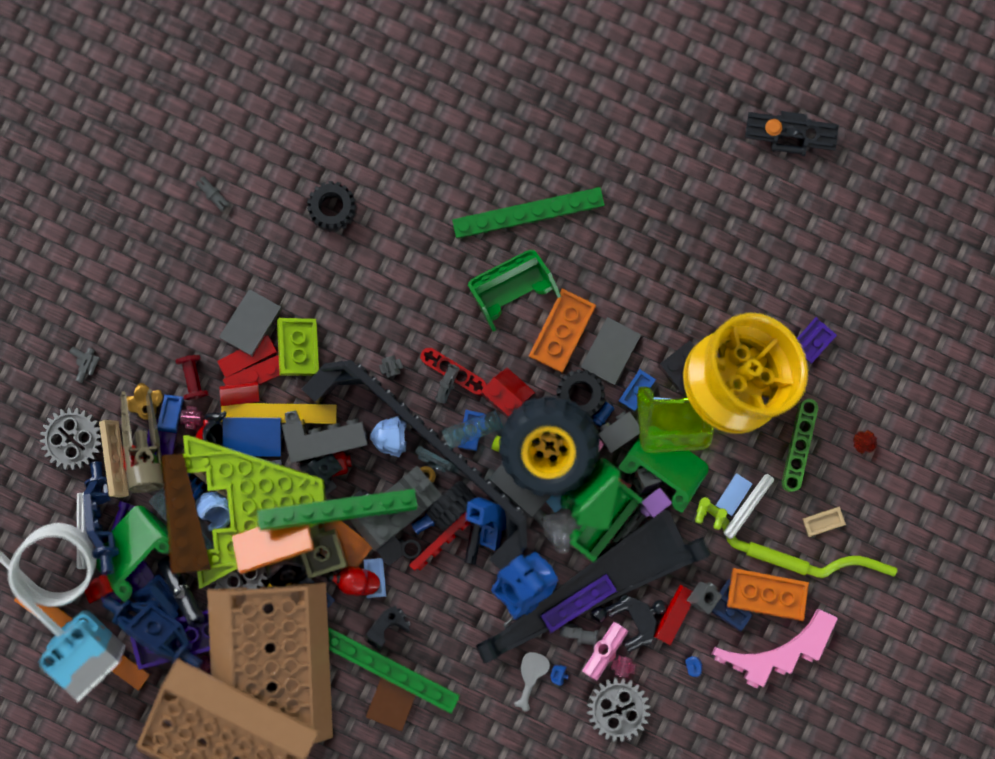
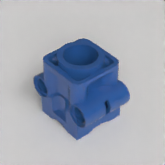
M533 552L525 558L522 555L518 556L509 566L499 571L498 579L491 591L507 606L509 613L516 620L523 614L528 615L537 608L538 603L551 596L558 578L551 565L541 558L537 552Z

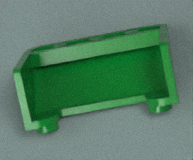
M654 426L647 427L617 467L619 471L631 474L641 465L675 489L676 493L672 497V505L678 514L684 511L709 471L706 462Z
M600 458L592 475L584 481L583 485L574 491H567L565 495L561 496L560 505L565 510H573L572 517L576 519L578 525L608 530L619 485L620 471L605 458Z
M619 481L609 529L605 530L582 526L580 530L575 528L569 536L572 539L569 543L592 563L595 562L597 556L635 508L643 502V499Z
M142 505L133 507L111 531L115 536V545L119 549V554L112 557L114 573L107 575L112 590L124 602L128 600L133 592L131 584L125 580L127 576L154 547L163 554L169 553L167 526ZM109 542L103 544L104 547H110ZM96 559V568L101 574L100 559Z

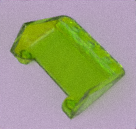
M639 387L637 405L640 445L645 452L704 450L710 446L715 428L697 414L688 398L653 400L654 393L649 387Z

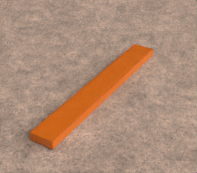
M17 597L15 598V600H14L15 602H17V603H18L19 605H21L23 608H25V609L28 610L30 613H32L25 605H23V604L18 600ZM35 603L60 628L73 619V617L59 607H47ZM122 654L119 664L111 670L138 691L151 675L145 669L138 670L137 664L124 654Z

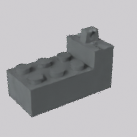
M297 410L285 413L286 423L282 427L291 463L369 444L364 421L359 422V418L346 421L347 425L340 426V423L328 425L327 430H322L321 427L308 430L309 434H307L304 419L300 420Z
M418 466L384 492L415 489L417 510L354 518L350 521L374 551L425 512L442 496Z

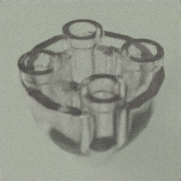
M562 509L558 513L545 515L543 517V529L546 538L554 546L556 552H568L572 546L569 543L572 540L569 536L575 528L580 530L581 525L576 523V519L572 517L570 510Z

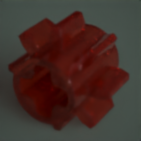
M868 429L865 433L859 431L853 438L855 443L853 447L861 454H864L865 451L871 453L877 447V437Z

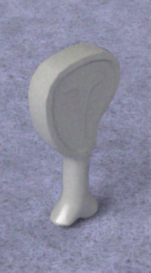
M529 652L522 659L521 675L525 686L521 698L514 702V705L521 707L524 712L530 709L528 700L536 680L546 674L550 668L549 660L542 654Z

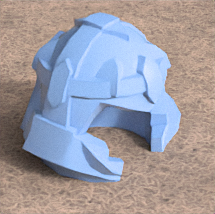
M400 416L378 422L370 434V439L374 446L382 453L400 457L401 453L406 452L407 441H405L406 421H403Z
M217 491L207 492L197 499L195 505L198 517L211 522L207 526L208 531L226 528L230 525L228 500L223 495H220Z

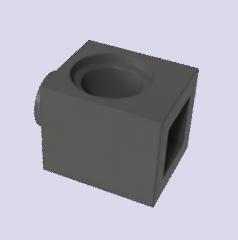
M645 468L636 470L631 479L639 496L657 490L662 481Z
M699 582L687 601L698 611L710 614L722 595L717 592L718 588L714 584Z

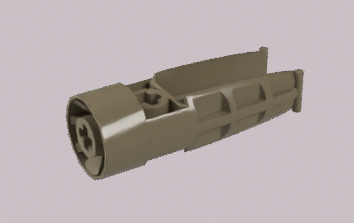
M151 389L148 390L146 395L151 447H148L146 431L139 430L134 432L136 448H132L126 392L123 391L120 396L122 437L128 489L133 493H147L164 488L160 440L151 398ZM155 452H156L157 464H156V463H152V461H153V454H154ZM130 456H135L134 466L131 467Z

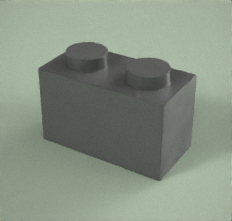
M624 411L615 417L617 421L612 425L608 422L599 428L601 432L598 435L611 453L643 432L631 412L626 414Z

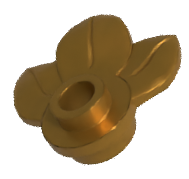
M139 383L135 388L134 396L126 397L127 406L130 412L137 413L143 420H148V414L144 413L143 410L147 407L146 395L149 387ZM155 390L151 393L155 415L157 412L156 408L163 401L161 390Z

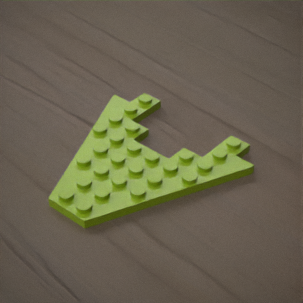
M190 435L183 436L185 448L183 456L187 472L206 471L208 491L227 489L231 527L212 529L214 548L206 549L211 570L197 571L199 588H203L238 569L232 536L259 527L257 510L326 501L324 479ZM311 524L309 527L311 528L317 524Z

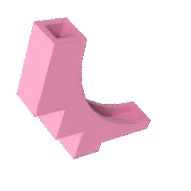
M817 609L810 622L796 637L774 650L755 654H740L714 647L711 654L716 656L714 660L725 664L728 661L732 663V668L742 673L744 669L747 670L743 677L748 679L747 684L758 688L759 685L764 687L773 666H775L774 671L783 675L786 672L791 674L800 653H802V658L810 662L813 659L819 661L838 618Z

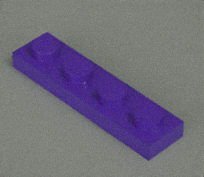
M605 574L540 616L549 631L553 632L617 590L607 574Z

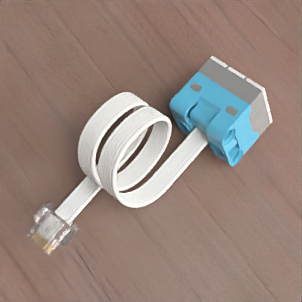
M54 523L43 526L31 533L22 543L12 561L0 551V562L9 570V584L14 595L55 634L40 659L41 668L78 702L119 664L126 645L90 611L83 610L79 612L71 621L60 628L35 604L58 607L74 601L87 588L96 569V558L92 557V551L95 548L90 539L74 526ZM56 536L65 538L75 544L83 553L88 567L87 577L79 586L66 592L57 593L44 590L19 569L23 550L34 541L44 537ZM80 618H86V619L89 621V623H88L86 620H83V619H82V620H79V619H80Z

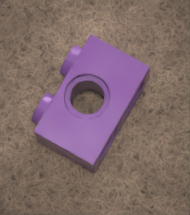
M658 488L639 504L641 506L639 510L645 518L649 516L651 519L672 503L661 488Z

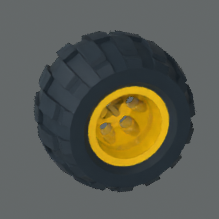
M545 396L544 398H533L524 402L522 406L510 414L502 429L499 441L502 465L506 473L510 474L514 479V483L522 489L526 488L532 491L534 495L543 497V494H550L556 497L565 495L567 491L576 490L592 475L599 456V435L593 419L585 410L578 407L577 403L569 399L564 400L556 398V396ZM556 433L560 434L562 438H558ZM535 438H539L540 442L538 444H535L532 442V440ZM547 441H548L549 443L553 441V447H552L551 445H549V446L547 447V446H546ZM564 445L567 450L561 451L559 447ZM542 451L544 455L542 457L536 456V452ZM555 455L557 460L551 461L549 457Z

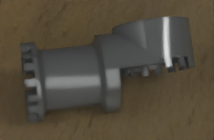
M566 623L560 628V636L564 637L565 635V638L569 636L568 638H577V645L588 644L595 647L598 641L596 639L598 638V630L594 632L586 631L570 623Z

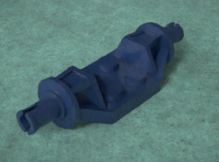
M102 462L90 463L92 478L84 482L86 490L82 495L86 532L96 547L92 551V557L100 559L101 574L109 575L114 573L112 557L119 554V549L116 548L114 534L112 532H103V526L99 523L102 513L98 505L111 501V497H109L107 477H103ZM109 542L110 547H104L103 544Z
M111 596L104 600L102 606L115 614L113 623L119 625L126 634L147 649L171 661L172 665L179 659L195 668L201 667L203 661L190 653L192 644L188 641L182 624L151 602L132 603L128 600L121 605ZM130 611L139 612L135 617L129 614ZM177 640L182 645L181 648L175 645Z

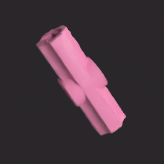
M613 622L603 639L596 643L594 647L595 652L582 672L597 681L608 663L615 659L616 651L628 631L621 625ZM605 648H609L607 654L602 655V651Z

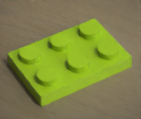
M278 318L280 375L314 376L319 370L316 319Z

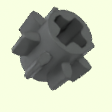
M395 355L381 360L382 364L379 365L382 375L386 374L387 378H391L401 374L399 370L403 368L401 359L396 360Z

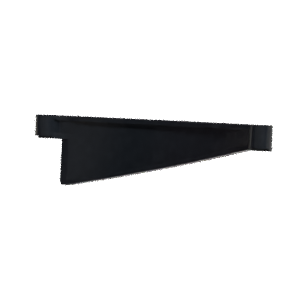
M668 510L662 511L598 557L595 562L590 563L558 587L551 596L538 603L537 608L528 615L523 614L502 632L477 644L476 649L485 664L498 658L503 653L549 631L540 615L607 574L617 591L583 613L686 565L701 561L712 554L703 537L684 544Z

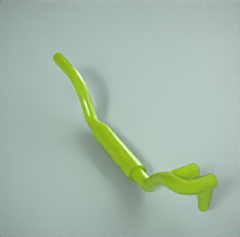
M707 497L702 498L699 501L695 522L701 524L708 512L716 519L713 526L714 529L720 530L722 527L724 531L730 523L726 517V509L717 508L710 503ZM736 536L732 539L726 537L730 546L746 552L747 556L804 576L809 574L814 577L824 578L840 568L851 565L864 566L893 577L897 573L896 567L863 556L843 557L831 562L824 568H818L809 565L810 562L751 541L746 543L738 540Z

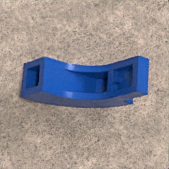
M475 498L469 501L466 520L482 526L480 544L496 551L500 548L502 531L507 526L505 510L500 505L484 498Z

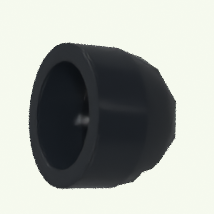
M596 607L591 611L590 615L595 621L602 624L607 617V611L603 607Z

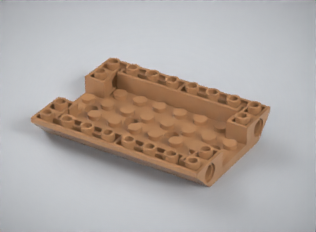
M326 582L289 584L287 587L247 589V587L208 589L211 676L318 730L319 733L314 743L333 738ZM264 604H273V612L265 613L262 609ZM269 642L276 645V649L272 653H268L264 649L265 645ZM275 682L278 688L274 692H269L266 689L267 684Z
M177 659L160 689L136 747L139 752L152 759H235L234 756H238L241 759H306L319 731ZM164 720H169L172 726L166 725ZM199 738H204L208 744L201 743Z

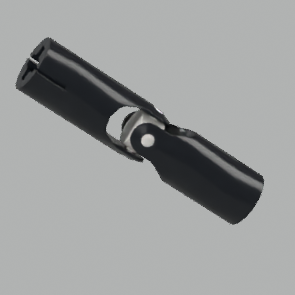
M170 556L161 559L158 562V568L168 587L172 590L173 596L190 627L201 625L205 621V616L187 586L182 573H171Z

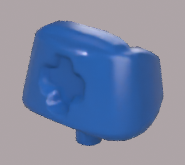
M696 656L687 658L686 665L689 676H700L702 672L701 660Z
M555 665L551 672V682L561 686L564 679L569 678L568 675L564 674L567 667Z

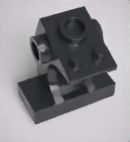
M332 453L320 461L316 457L311 458L299 467L303 473L324 479L325 496L337 488L331 477L343 469Z
M395 605L383 611L365 635L364 641L380 651L386 642L384 631L388 627L397 626L409 633L411 623L410 621L405 622L406 616L401 608L397 609ZM391 616L394 620H389L388 617Z

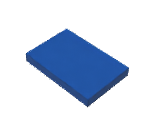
M225 417L223 419V446L251 456H281V417Z

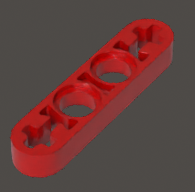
M425 348L421 352L422 362L443 376L446 372L440 369V364L444 361L459 367V372L464 371L467 374V379L463 382L455 379L454 383L472 394L481 395L482 390L474 391L475 387L472 384H469V387L465 386L471 376L474 377L472 379L474 383L480 381L483 389L486 387V382L482 378L435 349ZM433 352L432 356L435 359H438V356L442 357L436 367L433 366L435 364L433 360L425 361V353Z

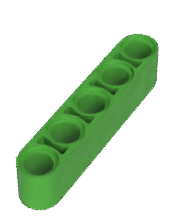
M806 399L798 406L782 478V487L787 492L797 491L802 484L818 412V404L812 399ZM805 403H808L812 406L811 413H806L804 411ZM801 422L808 424L807 432L800 430L799 425ZM797 440L804 443L802 451L797 450L795 447ZM793 459L800 462L798 470L793 469L791 466ZM789 478H793L796 481L794 488L788 487L787 480Z

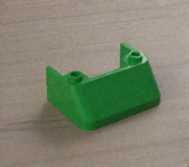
M527 250L474 277L468 283V287L479 309L493 332L496 331V328L492 321L498 319L502 314L501 306L532 290L537 294H547L550 290H553L558 298L562 297L551 272L535 250Z

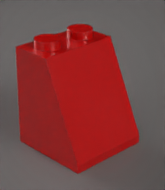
M507 367L497 374L481 391V396L507 419L515 409H518L535 394L527 384Z

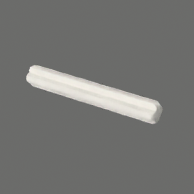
M769 474L763 476L723 533L726 537L734 538L774 482L772 476Z
M77 493V529L81 530L88 537L85 525L83 493ZM77 547V569H87L86 559Z

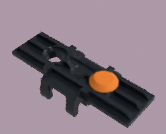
M780 111L777 116L748 112L745 138L771 142V152L774 153L775 151L801 154L802 157H805L807 147L836 151L839 124L811 121L808 119V114ZM806 130H814L816 137L809 139L806 136ZM782 137L797 138L798 142H802V146L778 144L777 141L782 139Z

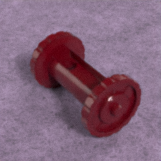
M188 355L175 360L176 365L183 366L189 393L183 396L184 400H196L209 395L208 390H201L195 363L201 359L200 355Z

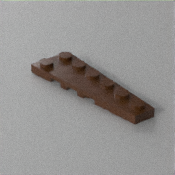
M183 454L163 455L162 465L171 573L211 570Z

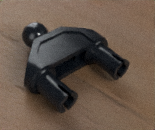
M622 595L619 601L605 607L607 612L615 609L608 614L610 619L625 610L629 612L639 632L637 636L623 642L625 647L633 644L626 648L628 653L643 645H651L656 625L653 615L665 614L667 604L664 601L657 600L653 603L652 608H649L648 604Z

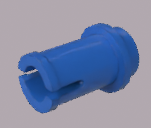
M605 402L597 414L593 415V423L599 427L605 425V421L615 408Z
M427 514L411 524L417 535L430 526H435V523Z

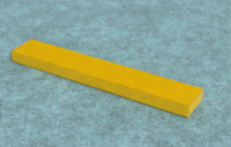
M244 403L221 406V413L226 411L225 417H281V423H286L285 413L297 410L300 420L304 419V422L307 424L337 423V405Z

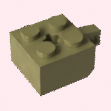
M318 524L311 527L314 550L301 554L308 577L312 578L348 566L337 529L325 532V529H320ZM321 548L327 551L325 559L318 555L321 552Z

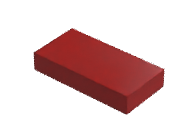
M258 382L219 386L221 406L259 402Z
M100 575L90 581L84 590L90 604L113 592L107 575Z

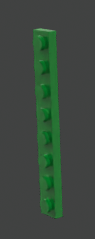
M601 187L456 218L452 219L456 239L596 209L605 205Z
M415 489L257 510L261 532L417 510Z
M328 626L330 651L449 713L453 712L461 695Z

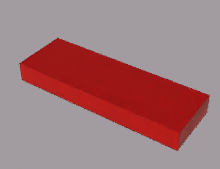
M267 335L253 357L238 350L218 360L217 363L225 378L266 359L277 353L269 335Z
M679 585L653 637L671 645L692 605L687 599L693 591Z

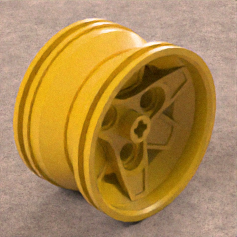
M757 313L737 315L721 325L715 333L697 343L688 354L683 370L686 395L697 414L712 427L733 434L754 431L770 421L772 417L790 409L803 395L808 378L806 357L793 333L779 321ZM762 397L769 398L765 405L763 404Z

